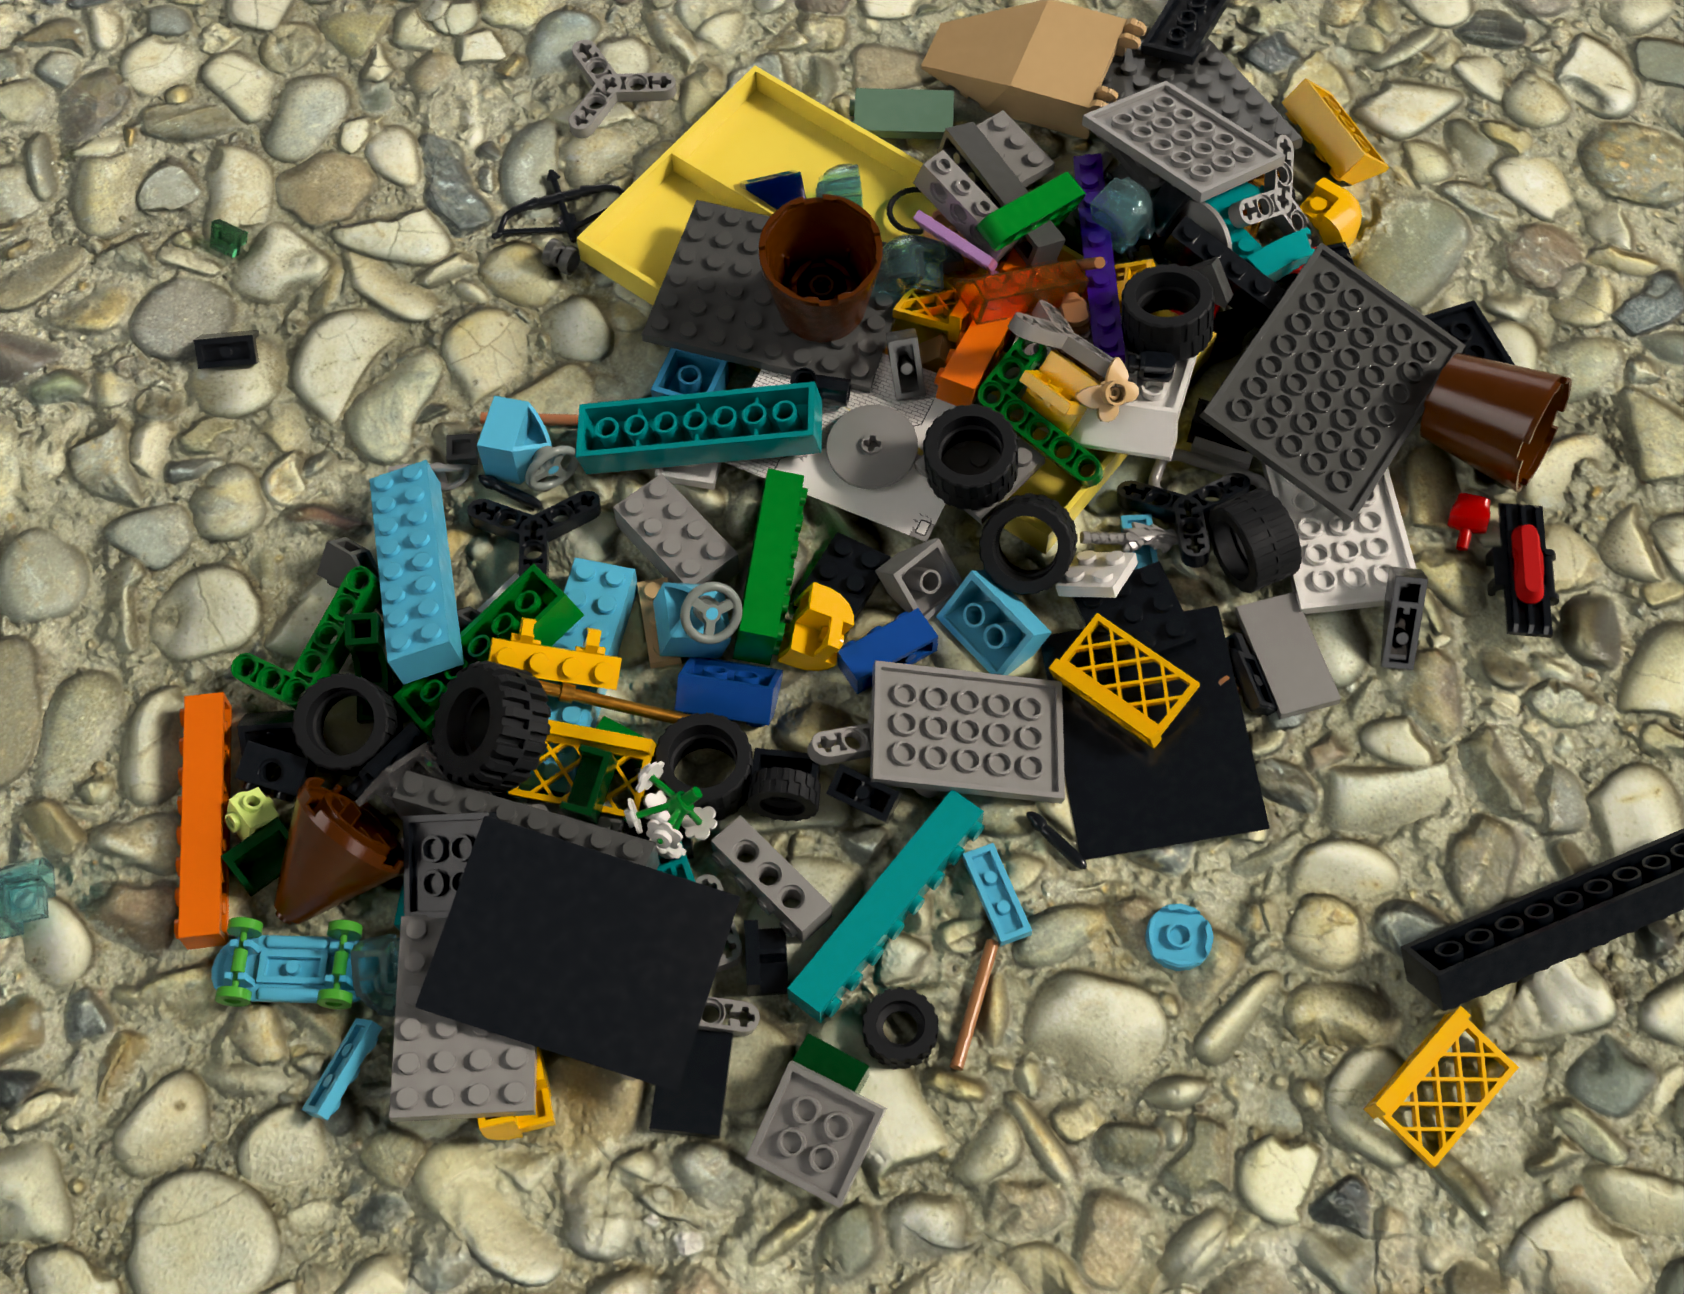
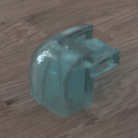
M852 163L839 164L827 169L819 177L815 197H822V194L837 195L849 199L863 208L858 165H852Z
M1128 176L1124 179L1115 177L1090 202L1092 221L1111 232L1112 248L1120 254L1129 246H1133L1140 235L1148 240L1153 235L1155 230V213L1150 194L1140 183Z
M903 234L888 241L883 246V258L875 282V292L900 298L912 288L933 293L941 292L944 289L943 261L949 257L945 243L914 234Z
M38 857L0 867V939L23 935V923L49 918L48 898L56 897L54 866L47 858Z
M396 934L380 935L362 940L350 951L353 987L356 997L359 996L366 1006L377 1012V1015L389 1017L395 1016L400 942V937L396 938Z

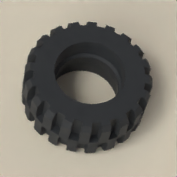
M490 661L474 662L456 673L457 677L452 678L446 685L448 689L440 696L438 701L440 705L438 710H435L433 718L436 720L435 728H432V738L435 743L432 745L433 754L438 757L436 763L450 782L463 787L504 793L505 791L517 788L531 776V770L537 769L541 762L539 758L542 753H545L547 747L545 741L547 735H550L551 727L548 724V718L551 717L550 707L546 704L548 697L538 679L526 670Z

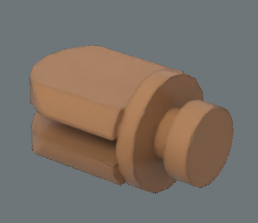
M1070 292L1065 294L1059 310L1074 333L1079 336L1090 330L1091 326L1088 304L1078 293Z

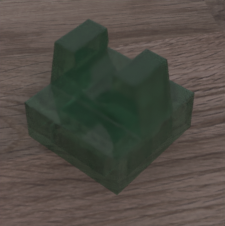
M221 219L214 220L211 223L209 247L231 258L240 255V247L247 243L248 232Z

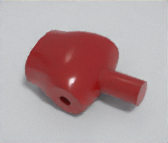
M1469 493L1458 494L1456 502L1452 505L1447 523L1448 527L1460 531L1456 544L1457 550L1468 551L1472 534H1486L1491 515L1490 499Z

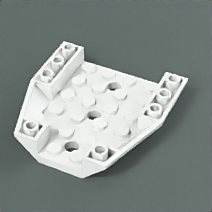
M1090 326V330L1080 335V337L1093 345ZM1016 335L1014 343L1018 340V335ZM1124 342L1126 358L1124 365L1127 368L1129 355H1136L1137 359H1139V355L1133 353ZM1029 344L1025 349V354H1035L1039 349V344ZM1046 345L1047 351H1048L1047 356H1048V354H1049V352H1050L1051 350H1056V349H1055L1054 347H1050V346H1047V345ZM1198 355L1193 358L1190 357L1185 361H1176L1174 374L1169 382L1145 381L1137 378V371H1134V374L1128 373V381L1135 383L1139 388L1137 399L1120 405L1117 417L1111 422L1100 421L1097 417V409L1087 408L1069 437L1083 448L1171 461L1178 438V419ZM1010 368L1006 373V378H1016L1020 373V368ZM1026 385L1017 395V397H1019L1020 399L1026 392ZM1016 409L1010 416L1021 420L1024 416V410ZM1040 427V428H1038V429L1043 430V431H1045V432L1048 433V429H1047V428H1045V427Z

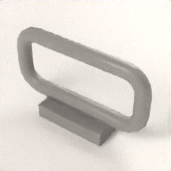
M1197 436L1194 438L1190 452L1174 449L1171 461H1180L1224 476L1231 473H1241L1248 476L1250 484L1258 489L1263 488L1271 492L1270 485L1263 476L1249 471L1253 455ZM1155 460L1149 475L1148 485L1162 488L1160 481L1165 467L1170 461Z

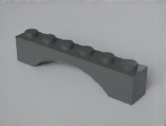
M342 537L326 542L317 575L327 580L330 586L339 588L347 573L354 567H366L378 578L379 571L370 550L347 537ZM368 581L362 585L361 589L368 584ZM380 599L376 610L383 615L382 601ZM470 606L457 609L460 632L481 612Z

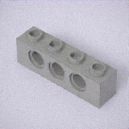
M944 150L922 165L913 184L939 209L968 242L993 257L996 262L1012 251L1018 240L994 252L977 231L976 226L986 216L999 208Z
M741 815L711 840L713 852L711 856L715 863L723 870L728 868L735 875L734 880L737 885L745 892L750 890L758 898L756 901L760 908L768 915L773 913L781 921L779 925L789 937L793 938L796 936L804 943L832 917V905ZM750 854L755 857L752 861L748 863H743L738 860L742 855ZM768 876L777 879L772 885L761 883V880ZM788 899H796L800 902L795 908H788L783 905Z

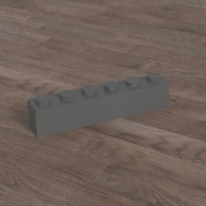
M974 122L945 129L938 150H944L998 208L1028 193L1027 189ZM1049 221L1019 238L1014 249L1026 265L1031 268L1057 260L1066 239L1052 221Z

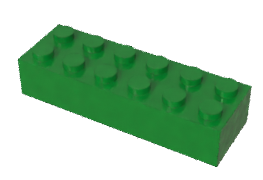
M769 468L767 470L742 601V619L737 629L732 659L769 666L772 655L779 654L785 631V615L787 614L790 601L789 591L795 571L793 566L799 547L798 537L801 532L804 516L802 512L808 493V488H803L804 475Z
M533 564L460 632L464 659L463 665L407 683L393 697L422 731L434 741L432 738V728H435L436 720L433 718L435 710L439 708L440 702L438 701L441 694L445 693L448 689L446 685L452 678L457 677L456 673L462 668L474 662L488 661L492 637L510 640L511 633L519 634L521 619L525 617L536 619L537 621L533 629L534 639L540 640V645L553 646L584 614L558 586Z

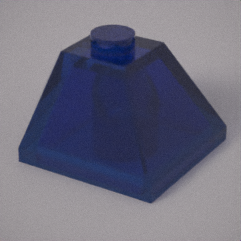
M789 170L739 182L742 189L775 210L796 198L804 196V199H806L800 171Z

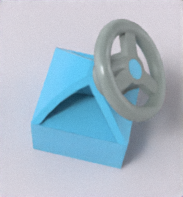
M494 396L477 443L485 475L494 476L499 481L520 485L526 481L528 487L536 491L553 489L568 480L579 465L576 459V449L567 445L552 447L545 425L530 402ZM564 455L571 457L567 468L562 467L560 464ZM546 476H557L549 481L537 482Z
M663 582L653 600L660 656L721 658L731 642V635L737 630L742 619V603L738 594L730 586L721 582H706L703 584ZM733 609L732 618L729 623L727 611Z

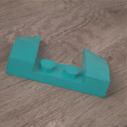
M1245 182L1204 201L1211 205L1226 223L1231 237L1232 251L1274 282L1305 264L1315 250L1311 248L1308 240L1312 235L1308 227L1286 235L1265 247H1262L1244 228L1234 227L1228 215L1230 205L1264 193L1263 185L1257 187Z

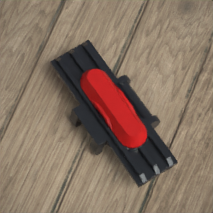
M1499 503L1501 547H1493L1485 556L1486 566L1491 567L1494 565V578L1487 585L1488 595L1494 596L1497 591L1504 590L1507 634L1551 638L1553 636L1551 606L1559 603V594L1555 592L1553 568L1556 552L1552 549H1546L1543 506Z

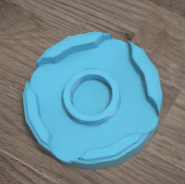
M1170 904L1153 914L1146 928L1145 941L1147 950L1156 962L1165 968L1175 971L1191 970L1203 963L1211 951L1214 937L1212 926L1208 920H1205L1200 915V911L1184 904Z

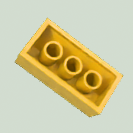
M1305 78L1281 102L1287 109L1285 113L1287 118L1293 124L1300 126L1302 129L1299 132L1300 135L1309 144L1313 143L1317 148L1314 153L1322 162H1327L1330 165L1329 173L1338 182L1343 180L1354 185L1384 173L1390 168L1331 92Z

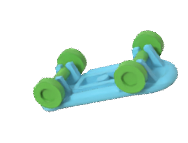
M247 917L231 918L228 921L227 932L237 938L230 939L219 951L211 968V980L216 989L215 1001L233 1007L248 1006L250 1002L317 1003L329 1009H348L352 1006V1003L362 1000L371 993L380 975V966L376 954L367 944L359 940L362 937L363 926L350 920L330 921L327 930L329 937L262 935L263 923L261 921Z

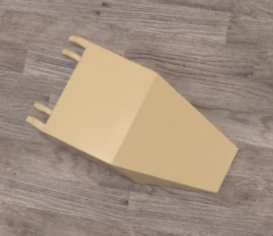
M1040 0L941 23L922 62L921 69L945 85H952L960 91L962 96L975 100L987 112L997 114L1004 110L1012 119L1082 139H1088L1091 131L1082 125L1083 115L1108 105L1106 101L1112 103L1118 98V93L1114 89L1101 86L1114 55L1124 56L1126 48L1138 49L1141 45V40L1137 36L1145 35L1147 26L1135 18L1125 19L1057 0Z

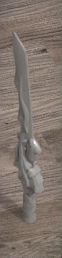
M1132 522V528H1123L1122 533L1081 531L1080 533L1081 544L1123 545L1122 552H1134L1140 549L1142 545H1149L1154 550L1161 549L1162 553H1166L1173 545H1178L1177 534L1172 528L1164 530L1154 524L1148 526ZM1188 529L1185 533L1197 534L1199 531Z

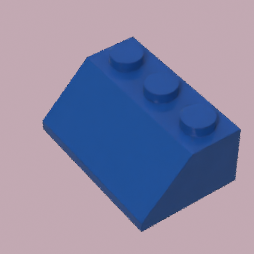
M690 657L678 674L675 710L689 715L694 713L706 714V712L714 713V715L725 716L730 721H744L751 727L770 725L775 714L783 670L711 658Z

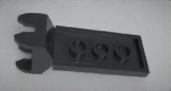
M1169 0L1141 44V54L1193 65L1227 7L1231 8L1235 0Z

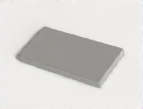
M1295 592L1235 608V615L1251 653L1258 660L1278 708L1276 712L1279 719L1340 703L1341 697L1304 612H1300Z

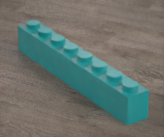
M951 790L787 988L788 1000L819 1023L826 1016L831 1018L842 1004L840 999L846 991L850 990L852 992L859 985L863 978L861 973L867 965L873 966L880 959L884 952L882 948L889 938L895 940L905 926L903 921L910 913L915 915L920 910L925 901L923 896L930 888L935 890L941 884L945 877L943 872L949 864L955 866L965 852L963 847L969 840L974 842L980 836L984 829L982 824L984 811L955 790Z

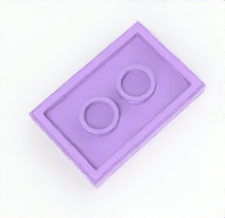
M918 209L913 217L920 228L989 273H993L999 265L993 257Z

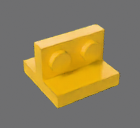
M1057 350L1049 352L1039 370H1025L1019 379L1020 382L1027 386L1021 400L1068 436L1072 434L1087 410L1085 406L1075 399V394L1084 388L1101 385L1098 380Z

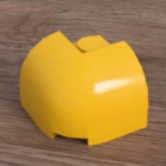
M1324 177L1315 184L1313 192L1300 205V209L1313 226L1319 230L1323 244L1331 245L1346 242L1347 247H1349L1354 242L1361 226L1362 211L1359 201L1349 191Z
M813 582L794 601V606L798 608L793 615L791 623L785 624L784 636L777 661L802 670L821 671L836 666L837 652L840 651L843 645L844 634L854 627V614L850 604L840 593Z
M537 1047L536 1115L477 1118L479 1130L487 1139L511 1140L523 1138L522 1133L556 1125L549 1079L539 1047Z

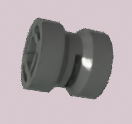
M552 238L543 250L542 263L551 268L558 267L560 272L572 275L580 263L579 249L574 246H564L562 241Z

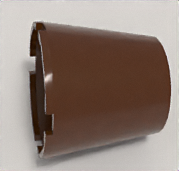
M822 194V197L804 199V196L789 201L771 215L763 227L759 240L760 265L783 323L795 335L813 342L835 341L847 336L858 327L867 309L883 258V245L876 222L861 206L837 195Z
M1457 353L1443 367L1433 390L1429 392L1425 399L1420 436L1515 492H1521L1522 485L1527 486L1535 475L1555 437L1558 427L1553 424L1558 411L1564 412L1566 409L1572 385L1571 378Z

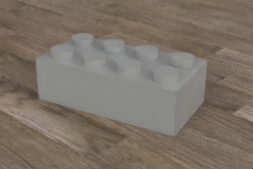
M662 473L613 507L617 527L664 578H668V582L703 584L706 582L725 583L740 572L738 553Z

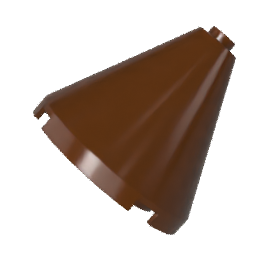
M308 778L299 788L296 795L274 900V907L277 910L275 912L276 916L288 925H292V923L301 924L404 874V849L401 848V844L395 838L400 829L367 801L364 804L358 802L346 788L338 784L332 790L321 787L325 781L323 778Z

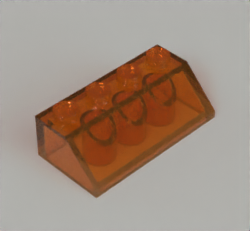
M1073 259L1052 260L953 278L951 284L976 325L1013 318L1016 312L1023 314L1032 312L1039 300L1046 301L1059 309L1065 294L1075 292L1082 297L1089 279L1077 261Z

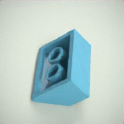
M985 570L970 571L936 618L989 673L1009 675L1034 656L1052 632L1011 591L1009 592L1003 589L1004 587L996 584Z

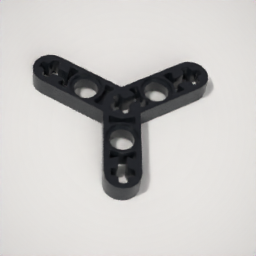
M1231 473L1187 495L1130 480L1118 485L1117 503L1124 509L1141 514H1151L1154 518L1174 523L1182 562L1186 566L1199 568L1209 562L1210 544L1205 520L1208 519L1210 510L1217 505L1250 492V479L1241 473ZM1207 497H1215V498H1218L1219 500H1218V501H1207V500H1205V498H1207ZM1154 501H1163V502H1165L1166 504H1164V505H1154V504H1152V502H1154ZM1186 511H1189L1191 517H1186ZM1194 529L1199 532L1197 534H1187L1184 531ZM1197 546V553L1191 550L1192 547Z
M582 491L535 515L488 499L472 501L467 508V512L473 527L519 543V577L530 566L535 564L549 578V542L596 519L601 513V503L598 494L595 492ZM560 515L569 517L564 522L553 521L555 517ZM512 519L516 521L511 526L500 525L504 520ZM536 530L537 540H532V531ZM533 551L542 553L538 558L530 559L526 557L528 553Z

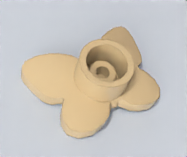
M1115 357L1107 369L1105 381H1102L1101 385L1090 386L1080 390L1075 394V399L1086 408L1097 409L1096 413L1100 421L1111 422L1117 417L1120 405L1137 399L1139 388L1135 383L1128 381L1129 374L1123 361L1119 357Z

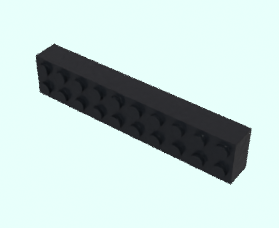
M1684 828L1401 946L1407 981L1441 1010L1454 1009L1467 1001L1479 996H1485L1493 990L1518 982L1526 976L1546 970L1554 964L1577 957L1580 953L1599 945H1605L1613 939L1635 932L1639 928L1659 920H1664L1668 916L1684 910Z

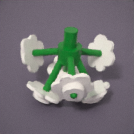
M663 761L653 762L644 766L637 777L639 783L635 790L640 793L644 789L648 790L654 784L660 791L644 796L643 803L646 808L641 811L637 810L633 799L627 798L629 808L624 809V821L628 823L629 828L635 827L637 833L641 834L643 829L640 818L650 819L647 824L648 830L646 835L650 838L649 841L656 842L658 855L666 859L680 858L681 855L684 856L687 852L680 843L683 835L679 832L681 824L686 829L685 835L687 838L692 839L695 837L701 841L709 837L710 830L715 829L717 826V821L714 819L716 811L711 806L704 807L703 809L701 807H694L693 803L702 798V792L696 786L687 792L678 791L675 793L659 779L663 773L662 768L665 763Z

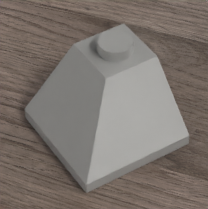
M934 538L898 552L875 570L889 596L907 612L919 608L927 621L944 607L963 582L939 538Z

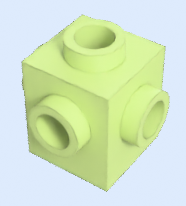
M257 787L247 792H239L229 799L225 822L229 830L233 833L236 832L243 841L276 817L279 818V814L276 811L273 800L270 797H266L260 788Z

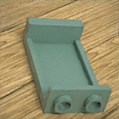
M856 88L855 99H850L849 116H854V120L850 121L879 138L942 140L945 129L953 127L954 90Z

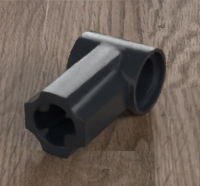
M806 367L796 369L792 373L790 384L815 381L822 398V403L845 407L849 404L851 379L818 375L812 369Z

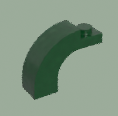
M377 612L344 614L345 646L351 653L355 675L380 686L391 696V694H394L392 668L387 662L384 624L380 615ZM357 696V722L359 724L374 723V715L370 703L364 698Z

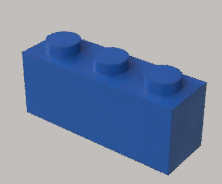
M919 608L911 612L906 611L899 614L891 623L883 627L877 626L873 628L865 637L857 641L852 640L845 643L840 651L837 652V664L856 694H859L872 687V670L875 660L914 664L937 651L938 635Z

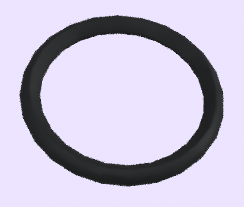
M917 187L903 189L890 199L887 206L888 219L896 229L904 233L923 234L922 228H907L898 223L893 216V206L900 197L914 192L922 193Z

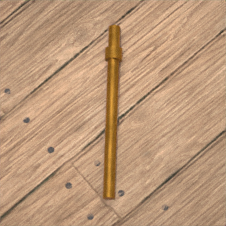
M538 680L548 696L557 697L558 701L572 704V701L671 724H674L682 717L690 716L685 713L576 689V685L565 682L559 685Z

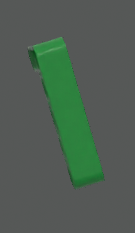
M1067 171L990 213L976 226V229L994 252L1049 221H1052L1056 228H1058L1084 199L1086 193Z
M1019 337L981 384L977 395L983 407H990L992 410L1004 415V418L1011 423L1013 431L1080 484L1087 487L1097 485L1101 482L1104 472L1099 460L1017 397L1018 393L1025 386L1019 381L1024 371L1038 370L1045 361L1048 352L1046 345L1039 344V349L1035 354H1025L1026 347L1035 342ZM1010 368H1020V373L1016 378H1006V373ZM993 391L1001 393L997 402L987 403L988 394ZM1014 410H1024V416L1020 421H1010V415ZM1045 427L1048 429V434L1044 439H1033V433L1037 428ZM1068 445L1072 447V452L1067 458L1061 459L1057 457V451L1061 446ZM1086 464L1096 466L1095 473L1090 477L1080 475L1082 467Z
M363 566L354 567L347 573L291 673L253 654L243 653L233 660L231 665L232 675L250 688L296 710L297 702L302 692L310 685L315 684L317 680L329 677L331 674H337L341 670L350 654V651L345 646L344 614L351 608L353 609L350 614L374 611L381 599L379 578ZM368 581V584L361 589L362 585ZM337 636L336 640L330 644L333 637ZM321 663V666L318 669V671L314 672L317 665ZM254 668L253 672L250 675H248L250 670ZM280 679L278 685L273 688L275 682Z

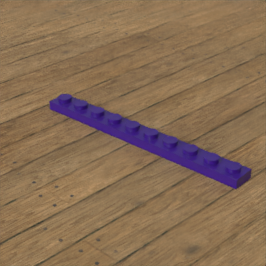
M1101 153L1073 156L1075 180L1086 193L1084 199L1078 204L1084 259L1092 257H1103L1105 259V266L1103 268L1085 271L1093 345L1112 358L1119 357L1123 363H1126Z

